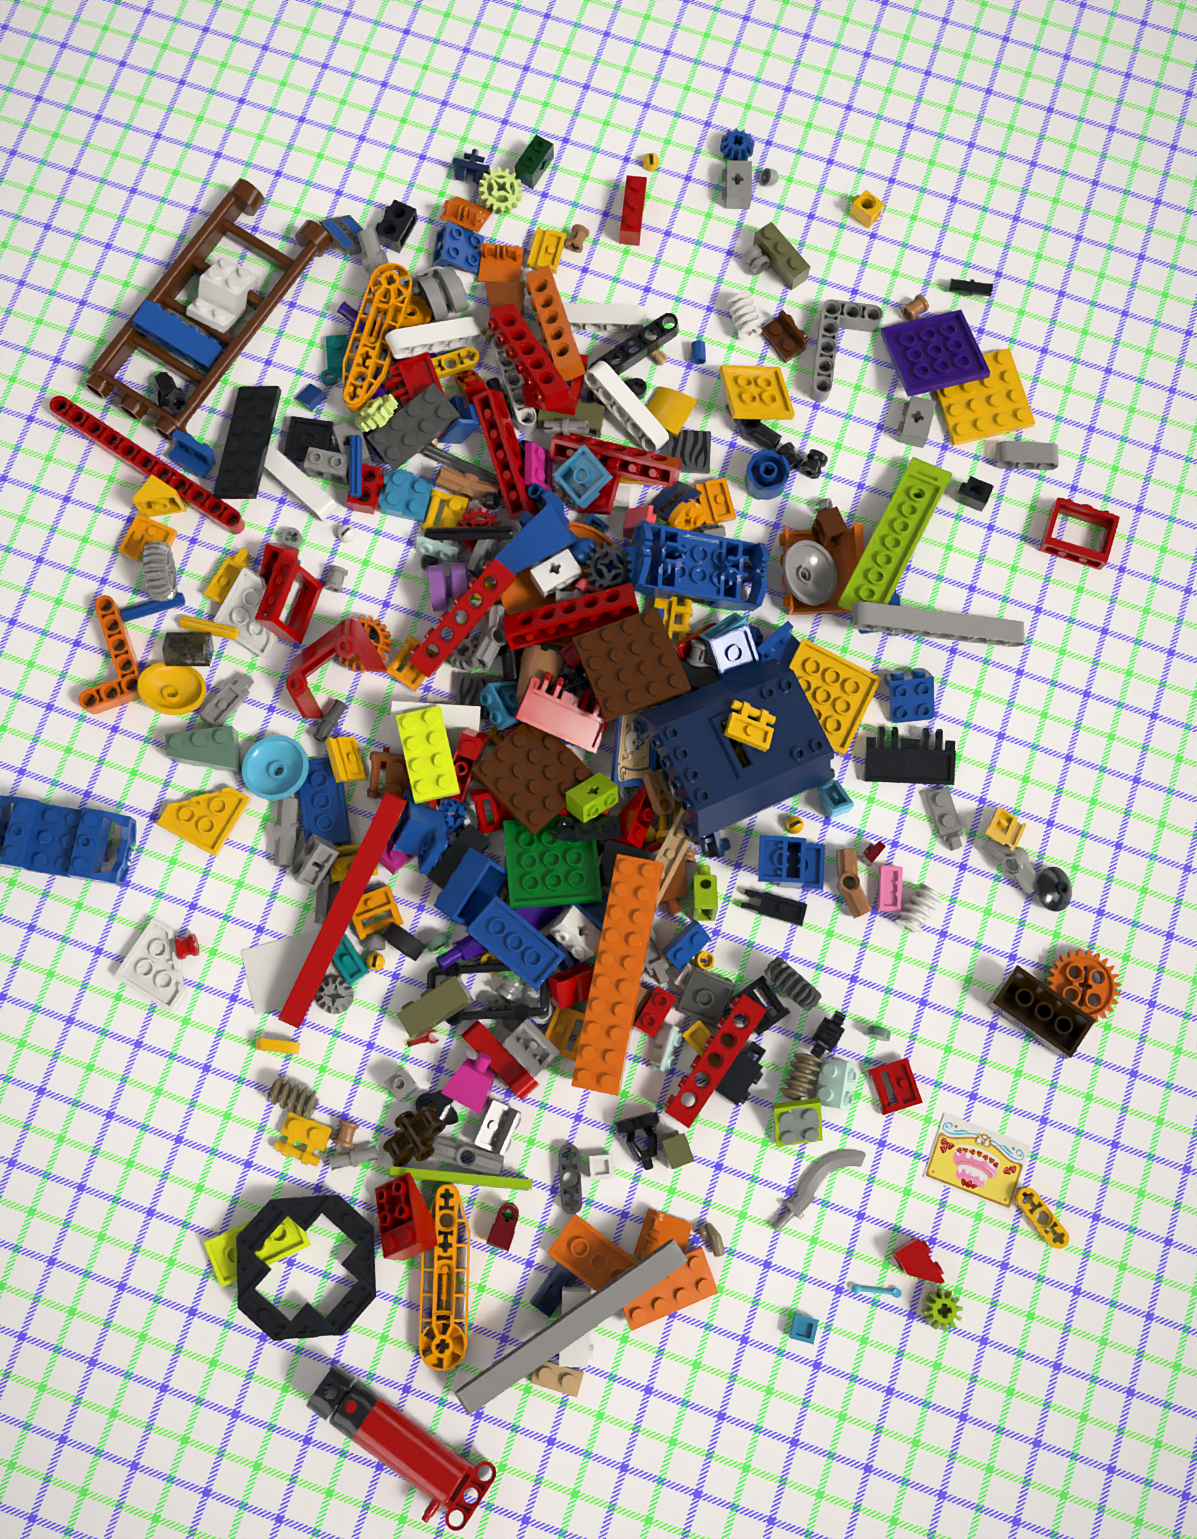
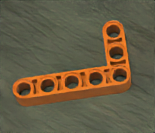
M102 595L96 599L95 610L118 679L81 692L78 702L90 714H99L140 699L137 688L130 691V687L132 684L138 683L142 672L126 624L121 617V609L113 598L108 595ZM107 605H112L108 611H103ZM118 624L116 630L110 631L112 625ZM124 643V648L120 651H117V647L120 644ZM126 664H132L130 669L123 671ZM116 690V696L109 698V694ZM92 698H95V703L91 706H88V701Z

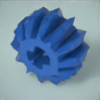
M735 128L734 132L728 130L726 135H723L721 138L720 152L723 153V159L748 161V158L753 155V148L755 146L751 133L745 134V128L742 131H738Z

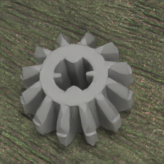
M468 634L451 654L452 658L450 661L458 669L472 672L473 667L479 669L472 664L471 659L479 644V637Z

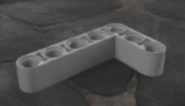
M829 299L824 302L819 317L811 384V397L815 402H825L832 389L839 328L865 332L876 331L883 316V311L879 306ZM822 349H826V350H828V351H830V352H829V353L823 352ZM820 368L826 369L827 372L821 371ZM821 387L826 391H819L817 388Z

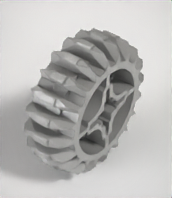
M165 542L149 543L145 546L143 552L144 576L149 595L153 600L161 602L174 599L178 583L171 548Z

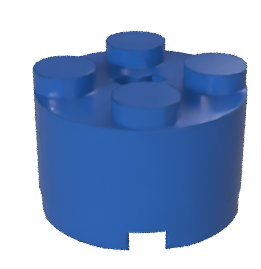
M761 450L752 456L747 465L744 481L747 490L752 494L753 498L757 500H770L784 492L790 474V465L787 459L782 454L779 455L773 450Z

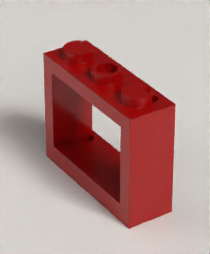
M580 354L585 371L587 372L588 355ZM584 374L573 378L568 404L548 411L575 416L584 383ZM523 383L521 396L525 397L524 406L543 409L540 403H536L531 389H528L525 383Z
M1057 497L1051 506L1039 551L1101 570L1108 562L1120 516L1109 513L1107 510L1095 509L1089 504H1079L1069 498ZM1058 513L1106 528L1099 552L1051 537Z
M277 559L254 619L284 642L302 644L324 585L296 561ZM294 579H296L303 586L288 625H286L279 618Z

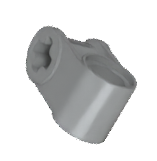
M691 640L692 648L686 662L698 667L715 668L708 644L702 640Z

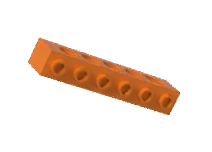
M546 265L526 273L528 283H525V288L528 295L533 297L529 300L533 311L538 312L535 315L538 326L543 328L540 334L543 342L548 343V346L545 347L548 357L553 359V364L564 381L586 374L550 266Z

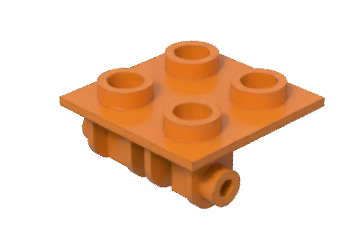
M455 196L453 200H445L443 206L445 211L440 216V219L478 233L491 216L492 209H486L484 206Z
M488 242L481 244L482 254L478 282L520 281L524 247H519V245L516 247L507 246V244L501 245L500 243L495 245L488 244Z
M648 1208L633 1255L643 1259L671 1239L676 1241L684 1253L693 1224Z

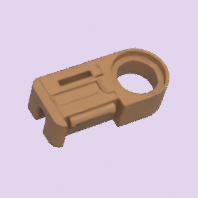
M663 769L652 771L642 776L653 811L659 816L670 814L675 809L672 792L668 791L662 774L664 772ZM661 799L665 800L668 804L666 811L660 807Z

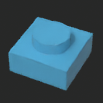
M794 1313L789 1338L814 1345L819 1320Z

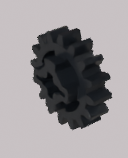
M605 542L601 543V549L598 546H594V553H587L590 560L584 561L588 565L584 572L590 573L587 580H594L593 587H598L601 584V590H606L607 586L609 589L614 588L615 584L616 586L622 585L621 580H629L626 573H631L632 570L627 568V565H630L632 561L626 560L629 553H622V546H618L615 549V543L612 542L607 547ZM606 552L602 559L596 560L601 553ZM616 555L620 559L621 564L616 560ZM608 563L616 569L607 570V568L600 564ZM594 568L598 570L600 577L596 575ZM620 573L616 579L610 581L614 574Z
M836 1010L830 1019L826 1016L824 1017L811 1038L815 1042L810 1051L812 1055L820 1059L826 1050L830 1053L832 1052L845 1031V1028L841 1027L846 1017L844 1014Z

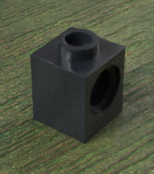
M970 476L966 483L962 482L957 492V494L961 495L958 503L982 512L989 500L994 485ZM970 491H975L978 496L972 495Z

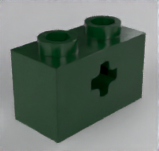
M536 134L515 164V180L520 179L522 184L533 189L554 159V144Z

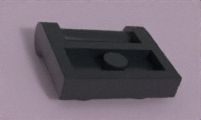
M764 975L731 998V1001H733L736 996L741 998L744 994L767 1010L754 1029L757 1036H760L791 1013L788 1007L785 1008L766 983L767 979ZM756 988H760L777 1012L775 1016L771 1015L754 992Z

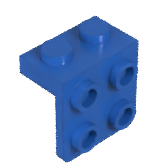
M914 668L910 672L893 670L890 674H884V683L889 688L890 720L893 723L931 720L934 718V676L925 668Z

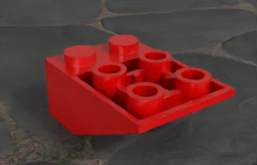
M405 1173L375 1188L383 1259L405 1261L438 1246L435 1222L411 1173Z

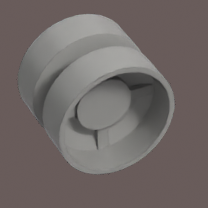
M452 266L437 272L439 284H437L431 274L417 280L422 299L426 301V305L432 310L431 318L434 322L448 317L447 304L454 314L468 309L465 288Z

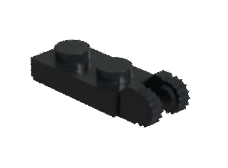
M619 815L595 817L585 823L581 822L578 818L573 820L569 817L559 818L556 821V828H558L557 838L559 841L580 842L621 838Z
M745 889L744 895L747 897L761 899L760 906L741 903L740 908L757 913L760 916L802 927L808 904L767 892L761 893Z

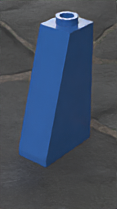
M549 503L492 561L495 558L500 560L517 575L574 544V541L555 505Z

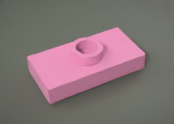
M879 866L877 911L901 912L903 867Z

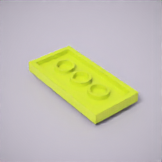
M436 706L396 715L415 804L460 794L441 707Z
M287 1216L255 1253L265 1263L271 1265L312 1244L307 1232ZM250 1221L204 1242L221 1288L237 1281L236 1237Z

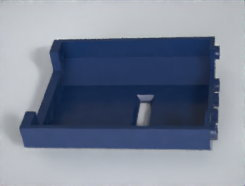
M776 658L642 712L632 720L634 731L640 736L642 741L650 736L651 745L657 750L661 765L664 770H667L671 778V786L677 791L681 799V806L689 815V818L682 822L684 834L690 839L691 843L825 784L835 777V770L831 768L834 750L794 670L789 667L783 668L780 666V661ZM733 700L748 702L751 707L758 710L765 709L769 711V714L776 717L773 725L766 723V726L774 729L769 749L766 752L740 742L750 763L746 767H742L728 737L724 735L725 731L721 723L728 721L729 714L732 712L738 714L737 710L731 708ZM748 715L747 718L756 721V718Z

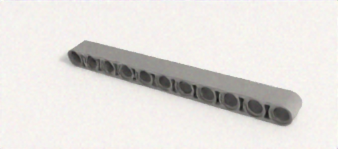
M674 1239L665 1242L463 1384L454 1393L468 1415L474 1413L687 1262V1257Z

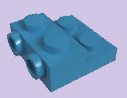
M586 445L581 446L553 474L558 480L556 485L563 492L567 491L570 495L568 498L575 507L580 506L584 509L600 495L598 491L613 478Z
M391 468L390 474L386 473L384 477L385 493H380L378 500L382 513L425 523L431 500V491L435 485L434 480L415 477L412 472L397 469L393 471Z
M518 680L488 683L479 693L480 703L487 707L490 713L489 719L492 724H496L498 730L510 729L519 723H523L514 718L519 706L516 701Z

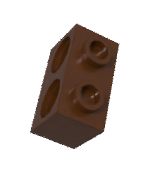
M825 507L819 510L811 527L816 543L826 550L841 545L848 528L838 507Z

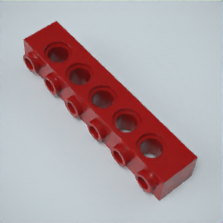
M510 303L490 309V317L487 321L489 330L494 332L498 344L505 349L507 358L512 360L517 373L522 375L526 387L533 392L536 403H540L544 411L568 404V385L515 305Z
M488 389L473 396L472 399L510 520L518 521L517 517L524 511L536 516L540 510L537 501L528 495L529 486L524 484L525 462L503 392Z
M563 433L555 434L551 439L549 459L566 462L581 446L586 445L611 474L673 488L679 480L682 459L574 433H570L569 436H564Z
M495 558L494 561L491 559L487 561L482 567L484 571L479 578L475 576L467 585L470 589L464 595L462 593L459 594L453 601L455 606L450 612L446 610L438 620L441 623L435 629L431 627L424 635L426 640L421 646L417 644L410 651L411 658L408 661L426 677L430 678L436 673L518 577L500 560ZM488 577H493L496 580V586L491 590L485 586V580ZM476 593L482 599L481 604L477 607L473 606L470 601L471 596ZM460 610L464 611L467 615V620L464 623H459L456 619V614ZM446 627L452 631V638L450 640H445L442 637V630ZM431 644L435 645L438 649L435 657L430 656L427 652L428 646Z
M629 583L503 617L505 636L512 651L599 628L640 612L633 585Z
M744 994L741 998L737 996L734 998L729 1006L732 1010L728 1017L723 1015L716 1026L719 1031L715 1037L710 1035L703 1045L706 1048L702 1057L699 1055L695 1057L690 1065L693 1068L689 1076L684 1074L677 1085L680 1090L676 1096L671 1094L664 1104L667 1107L665 1113L688 1129L767 1011ZM740 1014L745 1017L746 1023L744 1027H737L734 1024L733 1019L735 1015ZM723 1034L732 1036L733 1044L730 1047H725L721 1044L720 1039ZM711 1053H716L720 1057V1063L716 1067L708 1063L707 1058ZM697 1073H704L707 1076L706 1085L698 1086L695 1083L694 1078ZM685 1092H690L694 1096V1103L691 1106H685L681 1101V1097Z

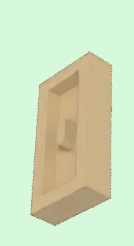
M546 1361L534 1370L531 1383L577 1398L584 1372L570 1367H560L558 1363Z

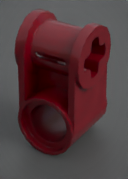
M507 1202L501 1205L495 1222L492 1224L486 1242L487 1245L509 1252L519 1218V1209L515 1204ZM510 1208L515 1217H510L509 1220H506L502 1211L506 1212Z

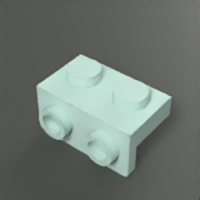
M822 1058L823 1063L820 1066L815 1098H820L821 1106L848 1111L849 1106L853 1102L852 1087L857 1078L856 1065L845 1061Z

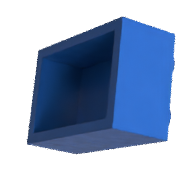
M470 847L468 852L462 857V861L455 872L450 876L443 891L437 896L433 906L451 919L468 927L494 896H497L508 879L507 869Z

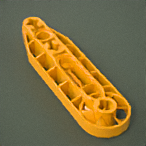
M397 263L380 265L372 273L343 360V400L346 408L353 413H358L364 408L385 379L393 355L385 340V336L389 333V330L401 328L412 295L413 283L410 273L404 266ZM408 278L410 283L401 286L400 279ZM367 302L372 304L369 315H363ZM400 311L401 314L398 323L396 324L392 321L395 312ZM361 321L366 323L363 334H357ZM383 323V326H382V329H381V332H380V335H379V338H378V334H379V331H380V327H381V324ZM358 341L360 344L357 353H351L354 342ZM383 349H388L386 361H380ZM348 361H354L350 373H346ZM377 368L383 369V370H382V373L380 374V376L378 377V379L375 381V380H374V377H375ZM359 378H365L363 382H356Z
M451 1183L443 1184L437 1189L429 1211L432 1215L436 1203V1213L433 1220L435 1221L438 1246L434 1247V1267H425V1252L421 1255L418 1346L424 1363L430 1368L439 1371L451 1370L460 1364L466 1354L468 1345L471 1231L459 1189ZM447 1189H449L450 1193H454V1197L449 1199V1206L454 1205V1210L449 1208L441 1210V1206H446V1198L442 1197V1193L446 1192ZM459 1204L464 1219L459 1218ZM444 1213H449L453 1217V1224L449 1227L441 1223V1216ZM458 1222H465L468 1233L467 1243H458ZM440 1230L445 1232L453 1230V1234H448V1242L452 1243L448 1251H445V1248L440 1246V1243L445 1240V1233L440 1234ZM467 1246V1268H457L458 1247ZM424 1271H434L433 1292H424ZM467 1271L466 1293L456 1292L457 1272ZM439 1273H444L442 1274V1309H438ZM447 1273H452L451 1309H446L449 1274ZM424 1296H433L432 1317H423ZM466 1296L465 1318H457L456 1297ZM438 1315H450V1320H438ZM423 1321L432 1322L422 1333ZM456 1322H465V1332ZM442 1323H445V1332H442ZM427 1332V1333H429L430 1335L434 1336L435 1338H434V1340L432 1341L431 1339H429L428 1337H426L424 1334ZM442 1339L446 1340L445 1343H449L445 1351L440 1350L441 1346L439 1348L437 1346ZM430 1350H432V1352H433L432 1354H430V1355H428V1356H425V1355H424L425 1353H427V1352H429Z

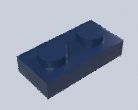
M557 1262L529 1302L550 1318L562 1301L563 1286L572 1287L578 1277Z

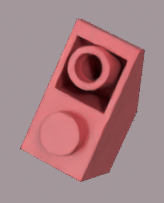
M646 505L627 509L622 537L634 539V528L642 520L656 524L657 514H653L654 506Z

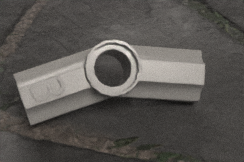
M375 228L365 229L357 233L363 252L362 263L369 280L376 268L389 263L386 253L381 249Z
M493 605L485 614L484 633L479 636V644L471 657L472 664L476 668L489 669L500 647L507 643L503 624V617H505L506 613L505 607Z
M989 837L981 849L999 861L1003 870L1014 876L1026 894L1037 890L1039 876L1028 862V853L1021 847H1016L1011 851V846L1008 844L1002 845Z

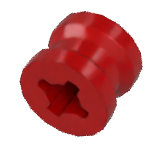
M194 933L189 934L186 938H175L176 952L180 960L186 959L190 955L194 957L200 955L198 940Z

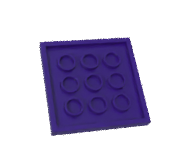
M961 309L881 328V336L908 397L989 378L990 376L988 365Z

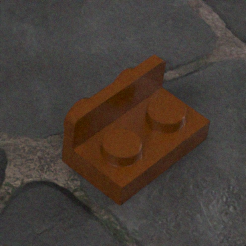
M784 310L779 312L776 319L761 328V334L784 363H787L806 349L808 340L805 332L798 329L792 316L786 314Z

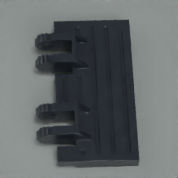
M884 726L878 727L877 747L876 737H866L865 782L954 785L956 741L945 740V750H942V729H937L935 732V749H928L930 736L928 728H923L921 739L901 738L900 748H898V727H893L891 730V748L884 747Z

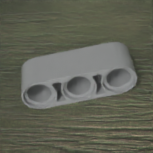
M999 442L996 444V466L1003 469L1045 471L1057 469L1059 466L1058 445L1042 442Z

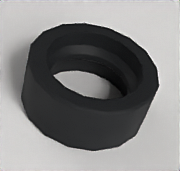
M394 922L390 923L381 936L390 945L414 961H417L426 948L425 944Z

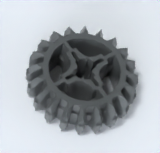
M776 957L773 961L771 960L767 965L768 967L764 970L767 978L805 1011H810L813 1007L815 1008L819 1003L818 1001L822 998L821 993L781 957Z

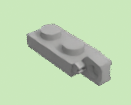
M245 673L238 682L235 679L231 683L228 682L200 713V716L214 728L221 727L250 694L248 689L254 683L253 679Z
M949 788L927 793L926 799L939 837H942L943 841H948L951 851L960 849L962 847L960 836H963V829Z
M652 928L645 969L650 976L655 974L661 985L669 980L665 969L669 968L668 960L661 951L662 947Z

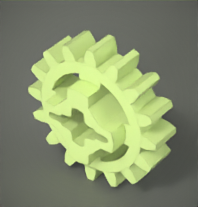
M498 167L497 172H494L491 168L489 175L484 173L483 180L479 182V187L481 188L478 189V194L482 195L480 202L486 201L485 208L492 207V213L499 210L500 214L503 215L505 209L508 213H511L512 207L517 208L518 202H521V194L523 192V187H519L521 180H515L516 173L508 174V168L505 172H502L500 167ZM487 186L489 187L488 190L491 192L490 196L487 191ZM511 186L513 188L514 195H512L513 192L510 190Z
M385 394L382 398L379 396L376 399L369 400L364 408L360 410V416L356 418L355 424L362 432H368L370 429L374 430L377 427L381 428L393 416V410L397 408L398 402L391 394Z

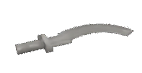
M842 1150L831 1153L819 1160L801 1181L797 1190L798 1196L791 1203L786 1200L782 1204L789 1209L777 1219L772 1227L779 1233L795 1215L801 1220L805 1216L802 1212L815 1200L814 1194L823 1180L839 1168L848 1166L861 1167L866 1156L865 1152Z

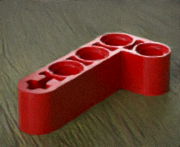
M476 1020L461 1034L462 1038L478 1054L482 1052L492 1058L489 1066L522 1101L540 1085L479 1020Z

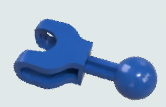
M545 490L541 494L542 505L544 507L549 503L555 505L574 541V544L569 546L572 549V556L579 565L588 566L584 563L585 560H590L587 553H594L593 547L598 546L597 543L589 538L580 539L570 530L569 519L564 514L563 501L552 491ZM527 511L522 512L517 517L519 525L524 528L535 516Z

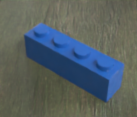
M145 299L135 315L131 327L205 373H208L221 352L222 347L219 345V342L212 337H205L198 328L181 322L182 320L177 315L165 312L158 303L154 301L149 302Z

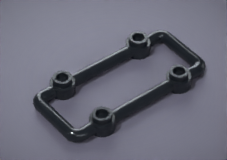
M455 962L445 970L437 966L431 968L427 973V990L430 988L434 990L436 988V976L440 975L461 977L462 974L507 972L511 970L503 963L461 965L459 962ZM548 978L540 986V1007H530L525 1003H518L512 1009L460 1010L444 1022L452 1026L460 1025L464 1020L514 1018L519 1022H524L527 1018L543 1016L549 1010Z

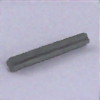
M428 444L425 446L424 456L461 473H470L482 481L499 485L496 474L433 445Z

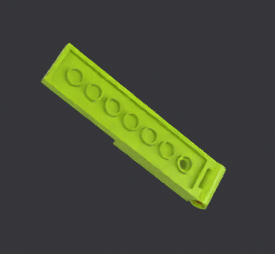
M912 457L838 602L839 607L852 612V605L858 602L889 603L950 482L952 472Z

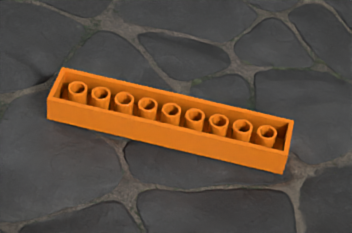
M617 854L571 1083L572 1087L615 1096L620 1095L665 866L662 862Z

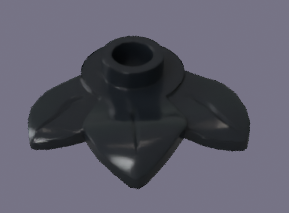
M442 1090L434 1094L424 1093L417 1098L415 1103L417 1112L423 1108V1103L429 1100L436 1107V1113L440 1120H444L446 1125L458 1122L457 1112L450 1105L454 1100L442 1094Z

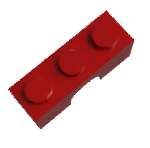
M626 176L619 244L640 246L647 177Z

